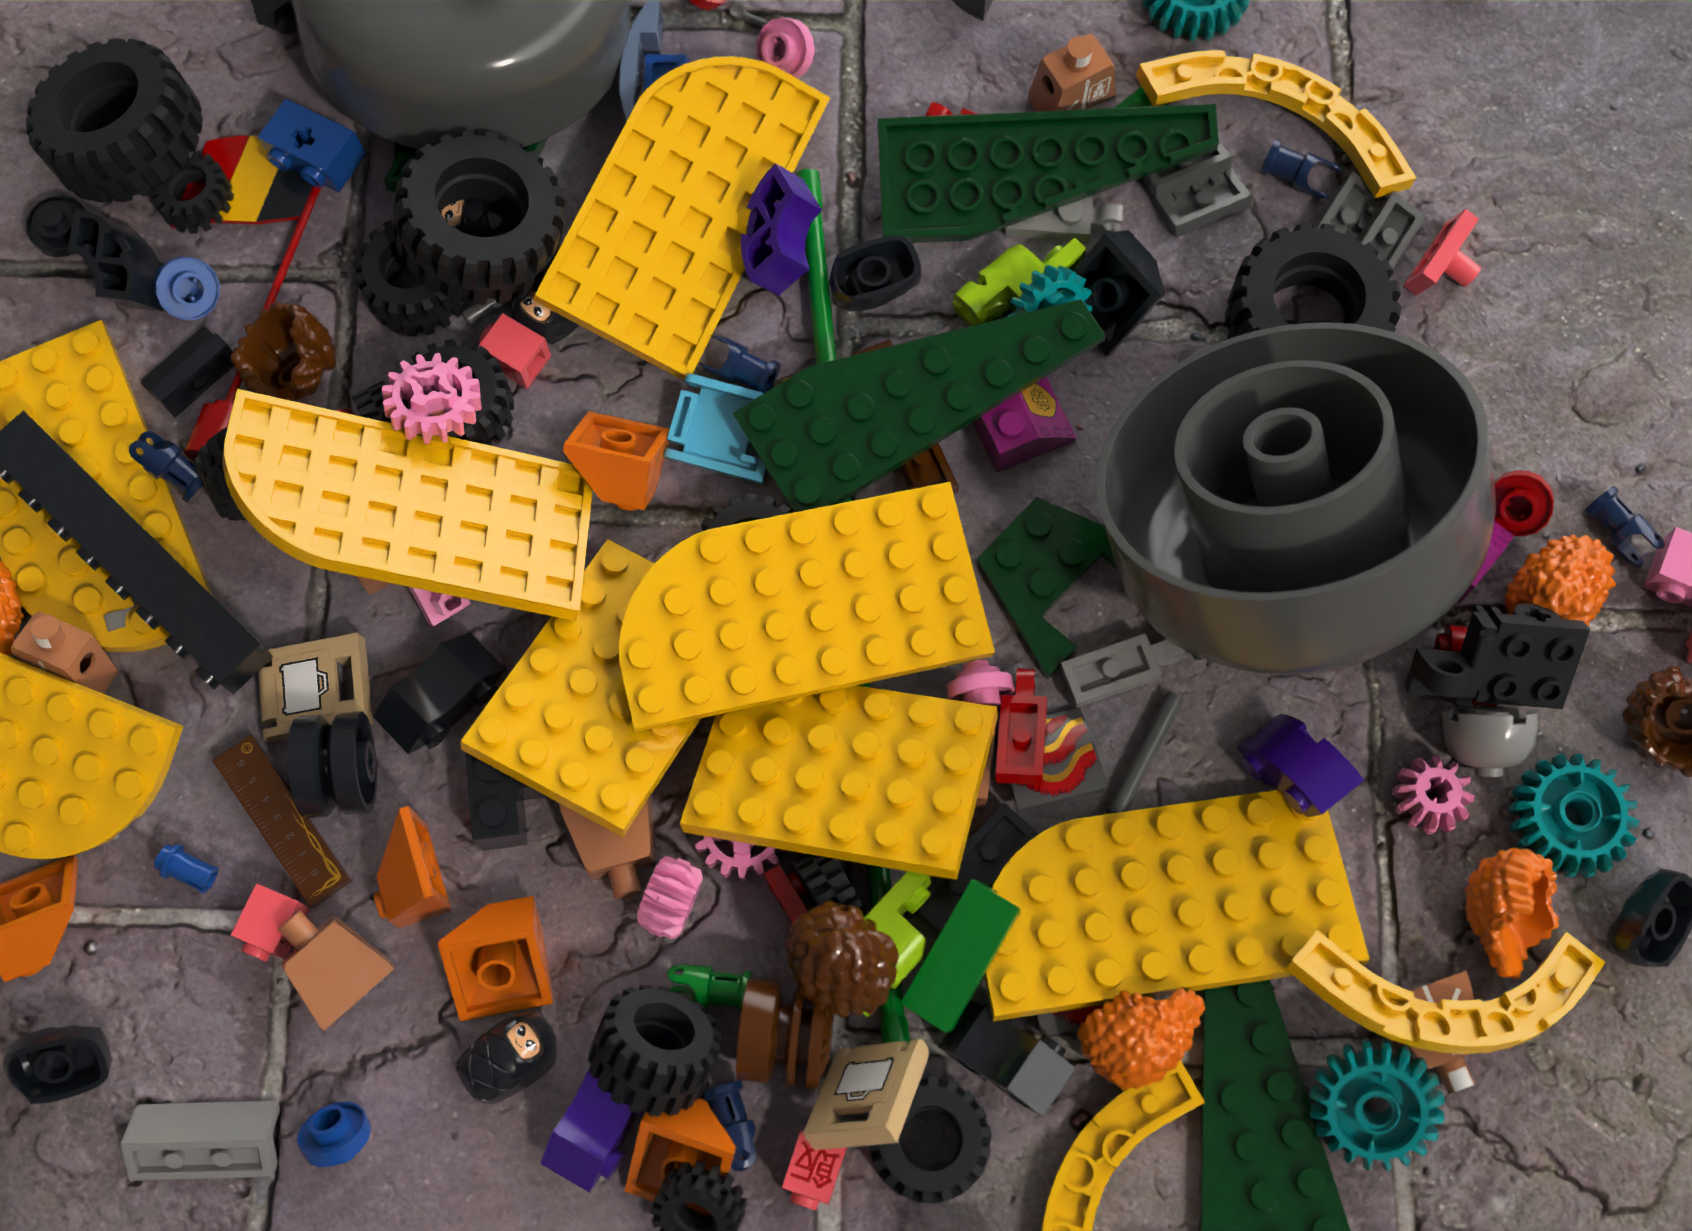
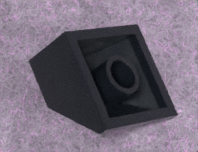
M1129 230L1105 233L1073 270L1077 275L1085 278L1086 282L1083 287L1090 289L1092 292L1089 298L1085 300V303L1092 306L1090 313L1106 335L1105 341L1098 344V347L1106 356L1111 355L1165 295L1157 260Z

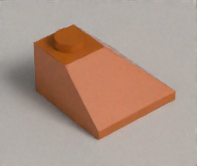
M588 411L565 441L563 452L601 501L613 503L616 507L623 510H645L657 489L665 460L663 454L665 448L669 446L667 437L670 429Z
M409 806L400 808L376 876L380 891L374 893L375 905L381 919L388 918V922L397 928L452 911L428 824Z
M76 855L67 856L0 883V976L4 982L20 976H32L41 971L45 966L51 964L74 911L79 864Z
M534 895L487 904L438 941L439 952L460 1021L553 1004L544 934Z
M696 1099L692 1107L687 1110L681 1108L679 1114L671 1116L665 1112H661L660 1117L649 1116L648 1112H645L640 1123L624 1192L654 1202L669 1171L675 1166L679 1170L681 1163L689 1162L692 1169L697 1161L705 1162V1170L711 1171L714 1164L721 1168L718 1175L723 1178L730 1173L736 1146L704 1099ZM686 1203L693 1211L702 1215L712 1216L705 1208L697 1204Z

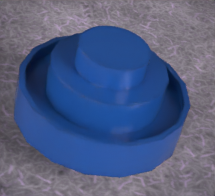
M178 256L167 260L158 269L153 280V293L157 303L166 313L181 320H196L206 316L215 308L220 297V283L216 273L207 263L194 257Z
M346 1101L330 1104L312 1114L301 1126L297 1136L298 1148L310 1165L329 1167L346 1163L367 1143L371 1133L370 1121L365 1111L356 1103Z

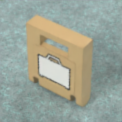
M358 632L267 650L273 658L265 665L272 666L261 668L258 671L261 717L263 724L277 723V727L263 730L264 741L279 742L288 740L292 721L300 716L322 715L331 726L334 717L339 713L363 711L367 715L370 725L373 724L366 640ZM337 662L345 667L352 666L354 699L340 701Z
M911 1040L909 1044L906 1041L856 1046L853 1050L848 1047L838 1049L803 1132L804 1137L814 1150L897 1143L929 1057V1050L924 1040ZM870 1112L867 1121L842 1123L837 1116Z

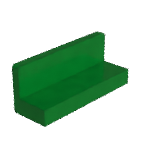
M974 879L967 886L900 1003L945 1033L953 1030L1020 914L1018 906L998 895L997 891L985 882Z

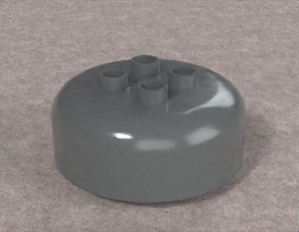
M291 0L306 62L317 83L329 99L361 126L388 140L418 150L428 143L434 147L435 139L450 134L452 138L459 137L461 131L474 130V135L485 136L486 131L498 133L499 139L509 141L510 138H513L523 143L524 147L564 130L590 111L612 86L620 72L622 53L632 24V0Z
M1300 323L1257 330L1207 347L1169 368L1131 401L1111 428L1102 447L1095 481L1096 499L1119 576L1128 595L1143 617L1158 633L1174 645L1195 656L1230 668L1262 674L1296 675L1337 670L1381 656L1422 633L1448 612L1476 578L1491 542L1496 512L1495 485L1487 420L1481 401L1467 378L1445 357L1416 340L1380 328L1349 323Z

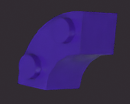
M775 163L761 179L749 200L747 209L751 210L746 234H741V253L750 281L774 294L781 295L810 269L805 256L806 236L811 223L822 209L802 178Z
M1276 715L1236 747L1243 755L1241 763L1245 770L1254 779H1261L1264 784L1272 785L1282 791L1285 800L1292 809L1299 814L1304 813L1306 817L1324 814L1364 781L1353 765L1327 739L1323 738L1318 743L1315 742L1307 732L1305 723L1289 715Z
M588 1069L572 1103L552 1131L540 1164L590 1193L601 1176L607 1180L612 1177L623 1157V1153L618 1151L637 1115L643 1118L646 1111L640 1110L638 1114L630 1111V1106L624 1103L618 1105L612 1101V1095L609 1092L603 1093L597 1086L599 1079L593 1078Z

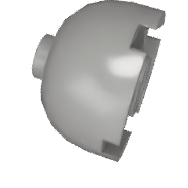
M1475 706L1472 709L1467 708L1468 714H1458V716H1455V707L1442 709L1444 743L1450 755L1459 763L1475 767L1476 776L1501 777L1503 776V768L1521 764L1530 756L1534 749L1538 733V712L1530 710L1526 714V718H1520L1521 708Z

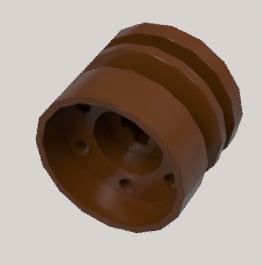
M748 979L738 1036L736 1080L768 1084L772 1077L775 1063L785 1064L786 1084L789 1087H795L798 1066L800 1065L807 1066L806 1088L819 1090L820 1080L827 1064H829L834 1015L830 1008L827 1006L825 1009L820 1010L816 1008L815 1004L814 1008L805 1007L806 997L800 995L798 987L795 991L792 1005H783L780 982Z

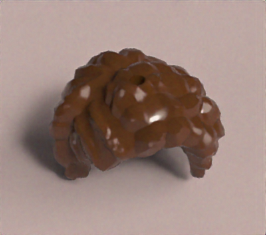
M280 302L271 305L269 311L266 309L262 310L253 324L244 326L246 336L238 339L239 347H235L231 354L234 369L239 372L247 390L289 401L305 398V396L315 394L321 383L320 379L323 372L326 370L330 371L336 366V348L328 329L323 327V324L319 322L317 317L309 313L305 307H300L297 304L289 305L288 303L284 305Z
M1671 666L1666 670L1651 673L1647 681L1639 682L1636 685V690L1627 696L1626 702L1628 706L1621 715L1627 724L1628 739L1635 742L1636 751L1639 756L1652 761L1655 767L1667 766L1670 770H1679L1682 775L1689 778L1692 777V679L1682 678L1679 667ZM1682 709L1688 710L1687 713H1680Z
M826 901L822 905L812 908L806 914L800 915L793 922L785 942L788 952V965L793 974H795L793 980L798 984L800 995L813 1001L817 1009L822 1010L828 1006L834 1015H839L841 1018H846L850 1012L858 1016L862 1015L863 1012L872 1015L879 1005L887 1002L890 987L894 984L897 974L896 965L899 960V952L896 944L889 935L877 931V924L873 920L864 919L860 909L855 906L837 904L833 901Z

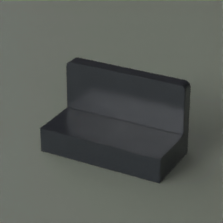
M201 327L141 380V385L176 418L234 367L231 360L233 351L217 333L212 334L206 327Z

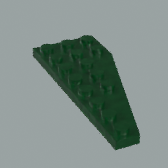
M1216 104L878 118L882 236L901 235L907 237L912 243L969 241L1214 152L1219 145Z
M1082 299L808 366L733 412V415L793 512L840 504L1105 341L1106 335Z
M1264 980L1204 989L1203 1002L1206 1009L1203 1012L1201 1040H1203L1201 1097L1205 1103L1200 1105L1201 1175L1199 1176V1194L1201 1195L1199 1231H1351L1321 1137L1316 1132V1121L1310 1115V1102L1271 981Z

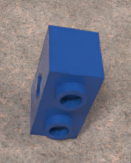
M288 99L283 101L257 137L268 153L266 155L267 160L276 168L284 172L291 169L299 173L312 186L322 188L324 185L338 193L366 155L354 131Z

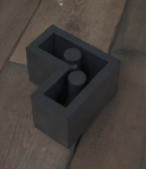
M466 753L472 841L482 851L528 845L524 800L546 798L547 796Z

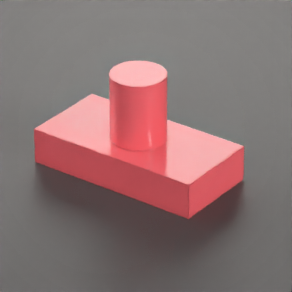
M1465 209L1447 221L1403 286L1417 296L1436 284L1443 272L1463 288L1468 286L1476 278L1481 267L1459 249L1479 219Z

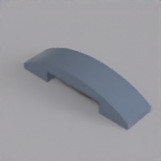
M648 0L630 28L622 53L619 84L625 122H627L641 96L644 55L661 54L664 24L661 0Z

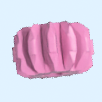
M1440 755L1432 756L1428 764L1418 757L1411 762V769L1403 768L1399 771L1397 777L1402 784L1396 785L1392 789V795L1404 800L1395 807V813L1403 814L1408 811L1412 815L1408 820V827L1414 828L1423 821L1426 835L1434 834L1438 826L1448 833L1455 829V821L1463 822L1468 818L1469 812L1464 806L1474 802L1475 795L1462 790L1471 783V777L1462 776L1459 779L1457 778L1455 772L1458 770V762H1451L1446 768H1443ZM1429 789V792H1432L1435 789L1440 795V799L1434 798L1430 800L1426 795V791Z
M665 856L659 860L639 905L636 915L638 925L647 929L649 933L661 938L665 936L675 939L681 935L703 881L701 869L692 866L691 862L681 858L675 859Z

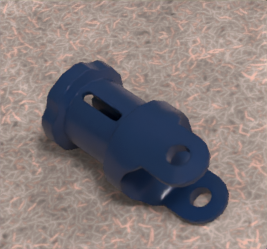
M1275 138L1260 170V174L1265 176L1271 173L1292 182V187L1320 199H1329L1327 194L1309 186L1307 182L1308 174L1313 167L1318 165L1335 172H1342V169L1336 164L1308 152L1306 155L1286 148L1281 145V140Z
M711 335L712 338L729 346V354L721 369L717 370L699 362L704 369L732 383L736 380L762 393H766L773 388V381L777 380L781 366L779 362L775 360L766 362L748 353L747 347L719 335Z
M146 431L140 435L139 440L134 441L130 445V456L141 464L144 470L154 479L162 478L182 493V500L186 503L191 500L203 485L195 470V465L181 455V448L173 442L165 441L152 431ZM147 438L153 439L154 444H148ZM141 448L143 450V455H139L136 452V449Z
M1612 486L1585 508L1583 513L1586 517L1593 516L1610 535L1609 541L1632 565L1641 567L1643 559L1631 545L1633 534L1642 535L1657 549H1663L1665 542L1641 514L1635 515L1617 496L1619 490Z
M733 1081L703 1091L701 1096L702 1099L708 1101L711 1110L735 1144L736 1151L731 1168L739 1172L748 1169L755 1162L756 1151L752 1140L755 1136L756 1127L754 1120L748 1119L740 1093L744 1088L742 1081Z

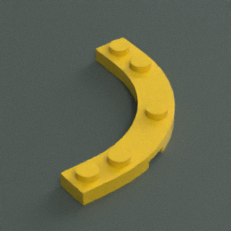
M1221 50L1180 54L1139 65L1136 77L1153 107L1203 95L1233 94L1266 100L1300 114L1324 130L1346 152L1374 198L1388 195L1393 191L1399 192L1409 189L1416 179L1396 144L1370 112L1365 108L1358 111L1352 104L1339 96L1342 89L1304 68L1259 54H1253L1251 59L1228 57L1225 55V51Z
M1316 930L1285 969L1333 1008L1370 1031L1419 1049L1440 1053L1476 1054L1511 1048L1527 1042L1548 1030L1575 1006L1606 962L1569 933L1565 932L1556 941L1532 976L1521 985L1505 992L1501 997L1482 1002L1481 999L1465 1001L1442 999L1439 1003L1414 998V992L1394 985L1372 973L1320 931Z
M1181 1060L1178 1061V1066L1175 1069L1166 1072L1163 1080L1138 1089L1129 1088L1115 1097L1081 1130L1066 1152L1055 1174L1046 1200L1041 1231H1092L1102 1192L1115 1169L1130 1151L1151 1133L1205 1103Z

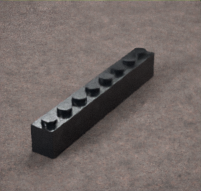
M24 410L0 431V477L8 485L13 480H16L23 487L18 495L36 513L44 508L52 516L46 523L65 542L73 537L81 545L76 553L94 571L102 566L111 574L105 582L123 600L132 595L141 604L135 612L153 630L161 624L171 634L164 641L183 660L191 654L201 664L195 672L213 690L221 684L234 695L273 658L220 603Z

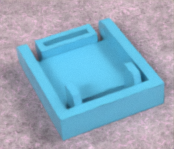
M687 373L684 382L692 387L701 388V391L698 395L681 390L667 440L684 446V450L680 452L665 448L663 457L671 461L764 486L768 470L761 459L746 455L750 441L733 415V412L764 393Z

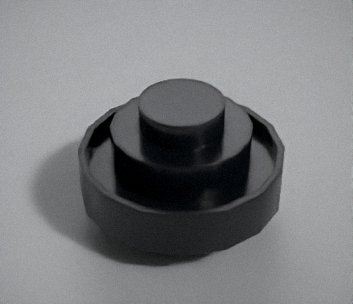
M64 195L50 196L39 201L30 210L26 219V233L31 243L44 255L55 258L74 254L68 251L74 210L86 211V209L74 198Z

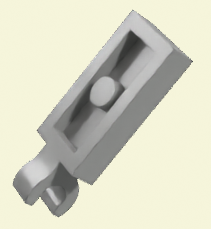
M1087 197L1007 226L1005 236L1071 241L1073 238H1076L1079 242H1089L1091 231L1102 233L1120 231L1123 206L1105 204L1098 208H1092L1093 197Z
M1144 633L1063 661L1060 664V669L1075 708L1161 679L1162 672L1159 665H1169L1183 660V654L1187 653V651L1174 645L1168 639L1150 645L1147 635Z

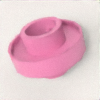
M782 17L773 19L763 26L756 44L758 61L776 66L797 79L808 71L813 62L815 51L813 37L808 27L801 21Z
M976 660L963 664V671L958 672L955 675V679L946 684L947 697L950 700L996 706L997 708L1001 706V695H1012L1014 693L1012 675L1007 672H1000L998 667L990 666L988 660Z

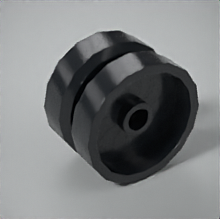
M363 711L339 713L334 717L331 726L322 715L300 716L293 719L288 739V773L293 801L299 815L303 818L327 817L332 813L336 804L346 815L370 813L373 810L377 793V759L372 728L367 715Z

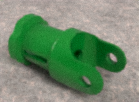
M676 964L669 968L667 976L673 983L689 985L674 986L670 989L671 992L677 994L682 992L689 996L688 1000L693 1003L698 1002L705 1009H708L710 1005L736 1007L739 1009V1012H742L745 989L748 979H752V971L733 974L715 972L712 966ZM677 971L683 972L681 975L675 974Z

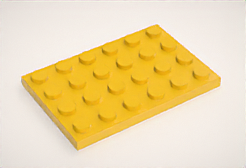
M607 539L584 570L580 611L576 621L554 616L550 617L460 742L462 751L613 833L624 837L701 718L634 732L619 666V639L625 611L642 578L655 563Z
M855 685L718 714L715 716L680 821V826L684 833L957 880L998 718L997 707Z

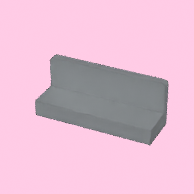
M278 1101L138 1105L120 1143L129 1181L274 1177L278 1160L272 1133L280 1112Z

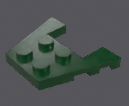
M1036 497L977 558V565L1004 611L1007 610L1026 648L1029 647L1042 675L1049 679L1060 668L1061 662L1066 661L1075 652L1076 646L1043 617L1100 557L1104 558L1116 570L1117 567L1104 525Z

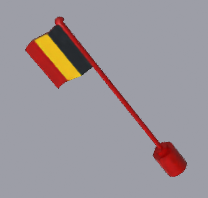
M240 135L206 141L201 154L203 157L208 154L213 157L215 162L219 163L233 187L231 189L234 194L233 201H227L231 209L228 213L224 211L219 212L223 218L222 224L260 225L299 220L262 309L269 311L270 306L275 303L321 188L312 186L299 173L291 169L284 172L272 165L266 158L268 153L257 138L258 136ZM202 182L188 184L181 201L197 197L203 191L206 184ZM211 219V222H210V223H216V222H215L214 219ZM239 372L235 374L225 401L215 400L214 404L206 403L203 405L184 450V454L192 461L198 456L197 453L200 448L207 444V441L212 436L228 427L237 389L240 388L243 381Z

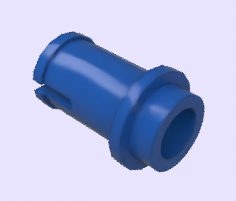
M166 844L154 862V869L160 871V877L167 879L171 876L197 889L202 894L207 893L212 887L219 870L218 867L184 852V846L180 844L175 846Z

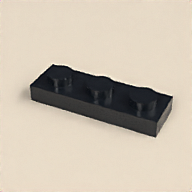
M1004 802L966 842L957 880L933 876L930 879L932 884L927 888L931 894L916 912L940 934L970 881L974 879L991 886L1014 854L1028 841L1036 837L1038 833Z

